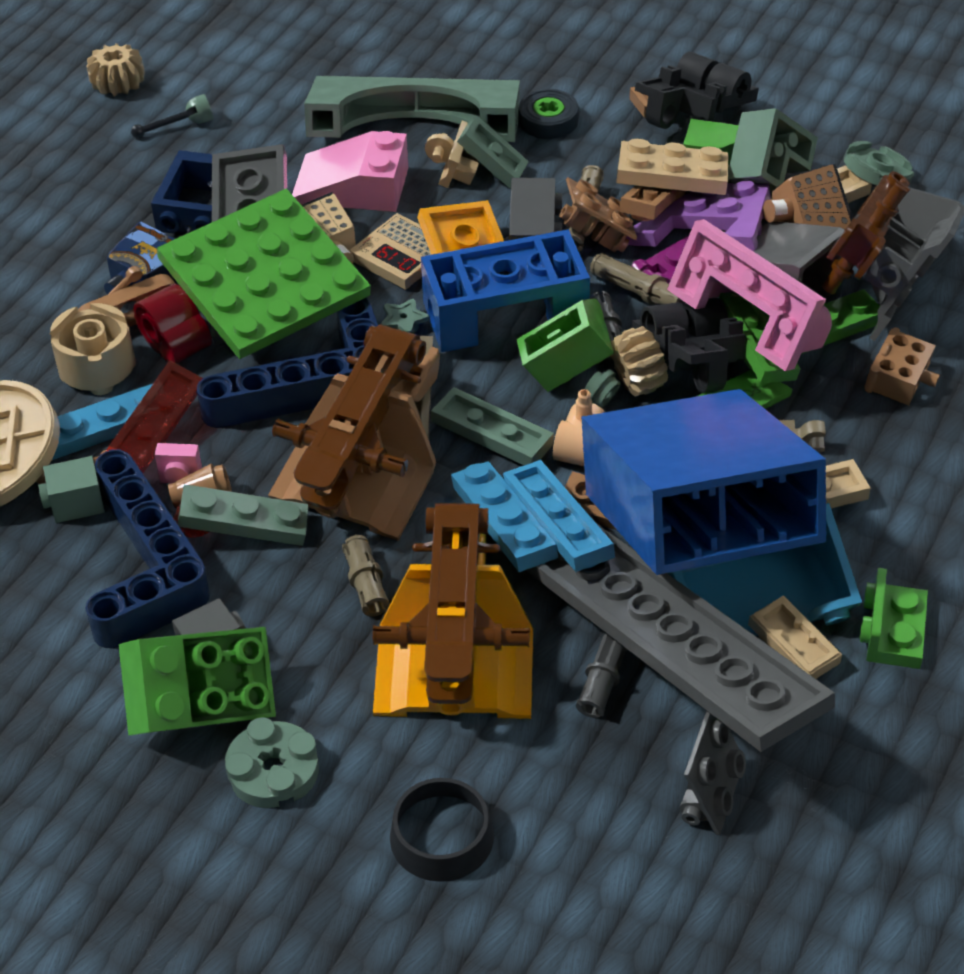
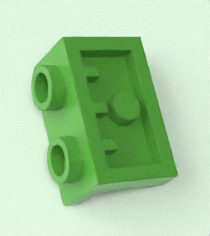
M878 568L875 583L867 582L863 608L871 609V617L863 616L860 642L868 643L866 661L920 669L923 659L928 590L887 585V569Z

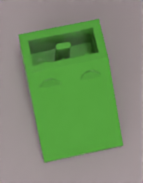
M266 627L145 638L119 644L128 735L253 720L262 717H276Z

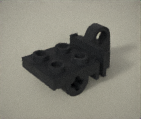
M687 52L682 56L677 67L672 65L661 67L659 77L636 82L634 91L648 96L647 122L659 128L668 129L674 123L680 111L712 122L715 113H721L723 109L741 108L743 104L755 102L759 88L751 85L752 78L750 73L724 63H719L694 52Z
M720 298L708 299L705 308L694 309L686 302L682 304L678 302L646 306L641 311L640 319L632 320V328L636 329L643 326L654 334L655 340L660 344L662 353L665 354L664 357L668 358V369L673 372H677L679 368L684 371L692 370L695 386L702 393L722 390L726 385L728 363L736 362L737 359L745 361L746 335L743 334V322L737 321L735 317L728 318L726 307Z

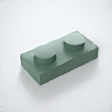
M477 115L468 122L457 141L468 154L474 156L491 171L495 178L501 180L509 188H511V178H520L529 162Z

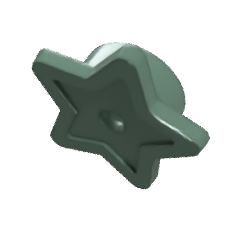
M410 299L401 305L386 303L384 311L387 317L381 322V325L414 334L418 331L420 323L429 321V316L427 313L417 310L414 299Z

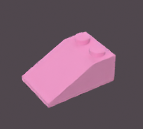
M371 131L307 153L292 195L300 204H304L333 192L343 208L396 212L409 168L407 134L390 131Z

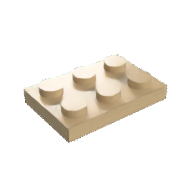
M631 139L629 142L621 141L616 183L726 195L728 152H722L719 148L710 146L702 147L701 149L686 148L680 143L656 145L650 144L643 139Z

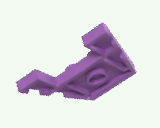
M741 181L736 184L728 183L726 195L690 191L669 205L654 220L641 221L634 225L637 239L634 240L627 236L626 238L629 239L628 245L657 246L674 228L692 229L695 221L705 219L720 230H727L726 234L750 250L755 251L758 246L757 236L761 235L762 232L761 221L764 219L763 204L766 200H771L769 184H754L752 181Z

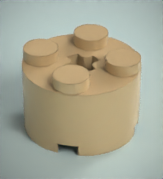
M102 303L90 304L91 309L78 311V307L68 309L54 320L50 330L51 345L59 377L63 382L76 389L89 390L95 395L108 394L112 391L113 386L123 381L136 365L126 318L119 309Z

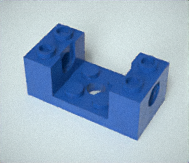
M569 229L421 257L423 303L441 352L478 346L477 311L543 299L546 305V317L550 320L581 300L590 299V276ZM508 271L509 275H501L498 273Z

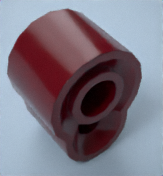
M171 284L134 304V317L141 334L151 348L159 353L168 364L175 365L211 346L212 336L210 330L199 314L194 302L181 286Z

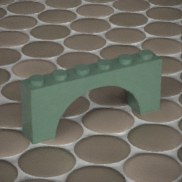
M316 76L304 103L306 137L341 138L347 130L355 126L383 119L430 118L461 124L462 120L469 122L477 115L506 142H515L519 120L520 80Z

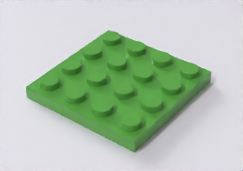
M287 188L157 247L158 259L239 360L370 296L371 285Z

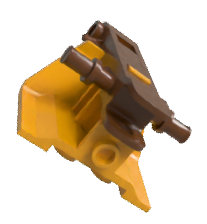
M435 503V507L426 508V534H433V541L415 543L412 549L415 552H432L431 564H410L380 625H373V645L378 644L373 716L407 717V712H440L445 715L497 713V718L531 719L533 627L501 566L486 565V553H498L501 549L498 544H487L489 528L488 508H480V504Z

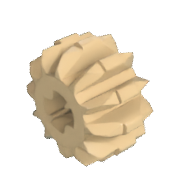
M118 43L110 47L104 45L102 50H93L92 56L87 58L89 81L92 83L93 89L99 90L101 95L112 93L113 96H116L122 92L128 94L130 89H138L139 83L144 81L145 71L142 57L139 51L132 49L130 45L119 46Z
M641 326L636 329L631 328L623 331L621 335L614 337V340L611 341L614 351L611 358L614 361V369L619 375V380L623 382L624 388L635 397L641 394L646 395L656 391L657 388L667 382L668 366L664 360L665 354L662 353L660 344L655 340L654 334Z

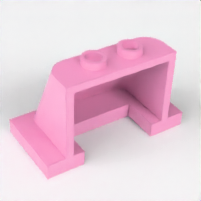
M705 219L695 221L667 288L668 291L694 309L705 308L708 299L719 297L720 293L736 292L770 315L755 351L784 371L795 369L801 353L823 347L832 326L831 314L824 306L825 298Z

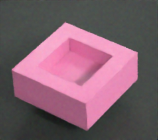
M157 443L155 460L160 483H175L177 480L202 468L198 445Z

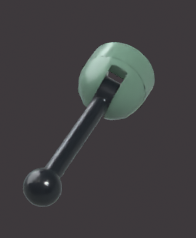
M205 94L190 99L186 104L184 112L144 126L134 125L131 128V134L135 138H141L145 132L189 118L194 123H206L214 120Z

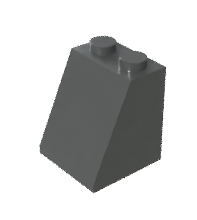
M768 222L762 227L761 235L757 236L758 246L753 252L826 299L831 294L826 292L821 284L833 270L831 264L836 259L840 260L841 256L836 254L832 261L826 257L845 230L841 227Z

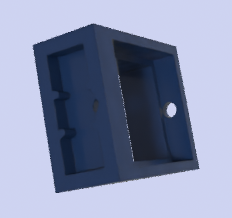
M178 151L151 202L155 229L165 233L185 235L212 223V205L177 201L184 187L212 191V154Z

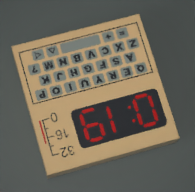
M398 213L349 250L354 256V263L405 290L422 277L421 257L431 255L420 224Z

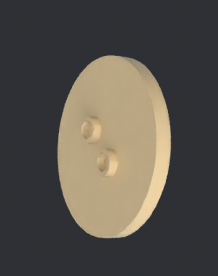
M0 381V507L25 492L43 474V466L50 464L56 452L60 436L58 416L46 396L37 388L18 381Z

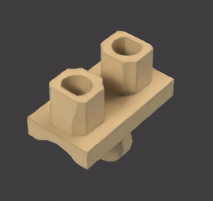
M463 120L454 141L447 134L442 133L433 134L427 139L425 144V152L433 162H446L438 183L446 188L449 187L452 178L470 185L479 164L478 160L468 154L457 142L468 122Z

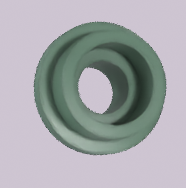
M609 369L604 373L598 371L592 376L585 387V390L591 393L592 403H596L601 408L611 401L621 385V382L615 378L616 373Z

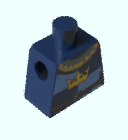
M141 221L138 222L107 256L111 277L104 284L107 295L126 277V271L132 266H138L143 276L140 280L131 282L128 286L158 274L169 275L179 285L157 257V247L175 238Z

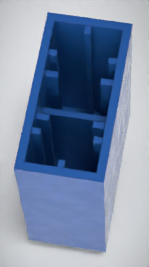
M741 389L581 417L586 495L656 575L826 542V458Z

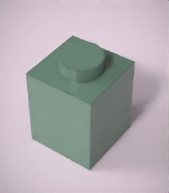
M93 456L43 466L46 483L38 484L40 497L44 509L52 508L56 523L105 513Z

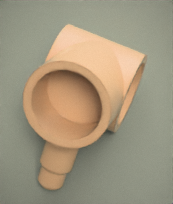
M584 389L578 392L576 404L571 407L566 421L562 420L558 426L553 445V459L556 461L584 466L581 417L605 413L601 407L592 403L591 393L588 390Z

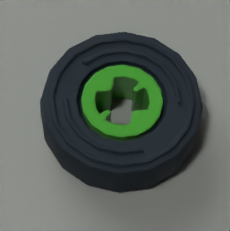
M558 89L536 90L527 94L520 101L518 121L521 128L529 135L537 138L553 139L563 137L577 127L579 105L576 99L567 92Z

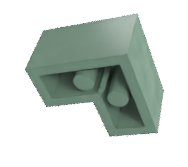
M776 108L742 112L729 164L728 181L733 184L741 181H752L754 184H769L770 191H774L784 183L786 173L811 171L818 137Z

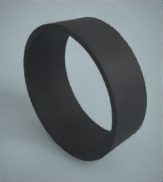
M432 778L415 784L400 797L393 813L390 845L394 857L406 871L429 881H452L471 874L488 858L493 847L494 829L483 797L472 786L452 778ZM439 796L464 800L476 807L484 816L482 830L469 846L458 852L446 855H433L421 852L407 843L398 827V822L402 815L416 803Z

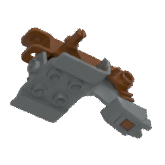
M894 171L882 177L862 205L856 217L852 219L826 257L827 259L832 261L836 254L841 256V259L834 260L831 264L833 270L821 284L826 292L835 294L845 278L849 279L854 274L853 267L856 266L858 268L854 277L860 280L864 275L865 280L871 283L880 305L878 309V322L870 336V339L873 341L877 339L889 323L896 308L900 307L912 290L911 286L918 276L922 277L935 258H938L954 237L964 216V206L960 201L908 187L910 185L909 181L903 175Z

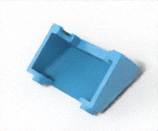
M829 503L826 504V542L667 573L754 636L758 635L748 625L750 615L783 595L810 622L824 619L825 625H833L850 619L849 611L862 603Z

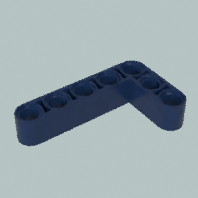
M366 297L337 311L339 338L343 349L214 374L203 378L197 385V395L203 422L210 427L220 428L315 409L337 373L345 376L350 375L355 365L349 364L347 357L354 356L359 358L364 350V339L368 329L371 326H378L369 299Z
M118 449L106 451L96 459L95 468L103 499L149 569L97 592L87 601L85 609L93 639L99 646L104 648L119 647V644L135 640L171 623L172 620L206 605L210 597L203 561L133 458L126 451Z

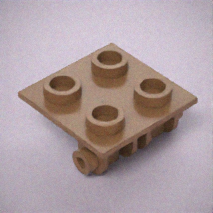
M567 177L566 182L573 204L572 206L566 204L560 212L559 217L564 219V224L578 232L582 230L584 236H588L593 231L591 236L593 241H598L599 244L613 252L617 250L623 252L629 243V239L626 237L628 236L636 240L637 235L632 224L633 220L629 214L619 212L621 201L614 197H610L607 200L597 194L598 190L589 182L582 179L576 182Z

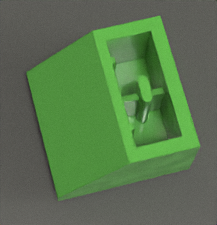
M596 298L581 300L517 339L522 365L547 392L568 382L571 378L614 354L602 309Z

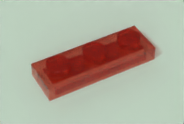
M169 360L106 451L113 449L126 451L133 458L141 472L144 473L155 457L157 443H165L197 397V385L203 378Z

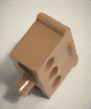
M899 328L891 329L870 368L864 387L865 391L868 393L873 391L909 405L920 383L934 388L937 385L940 375L927 370L936 345L902 333Z

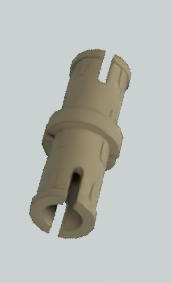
M363 535L351 536L345 540L346 544H342V550L350 568L348 572L350 585L358 592L362 611L365 615H381L386 612L385 607L389 608L390 606L381 583L383 578L381 566L373 559L368 539Z

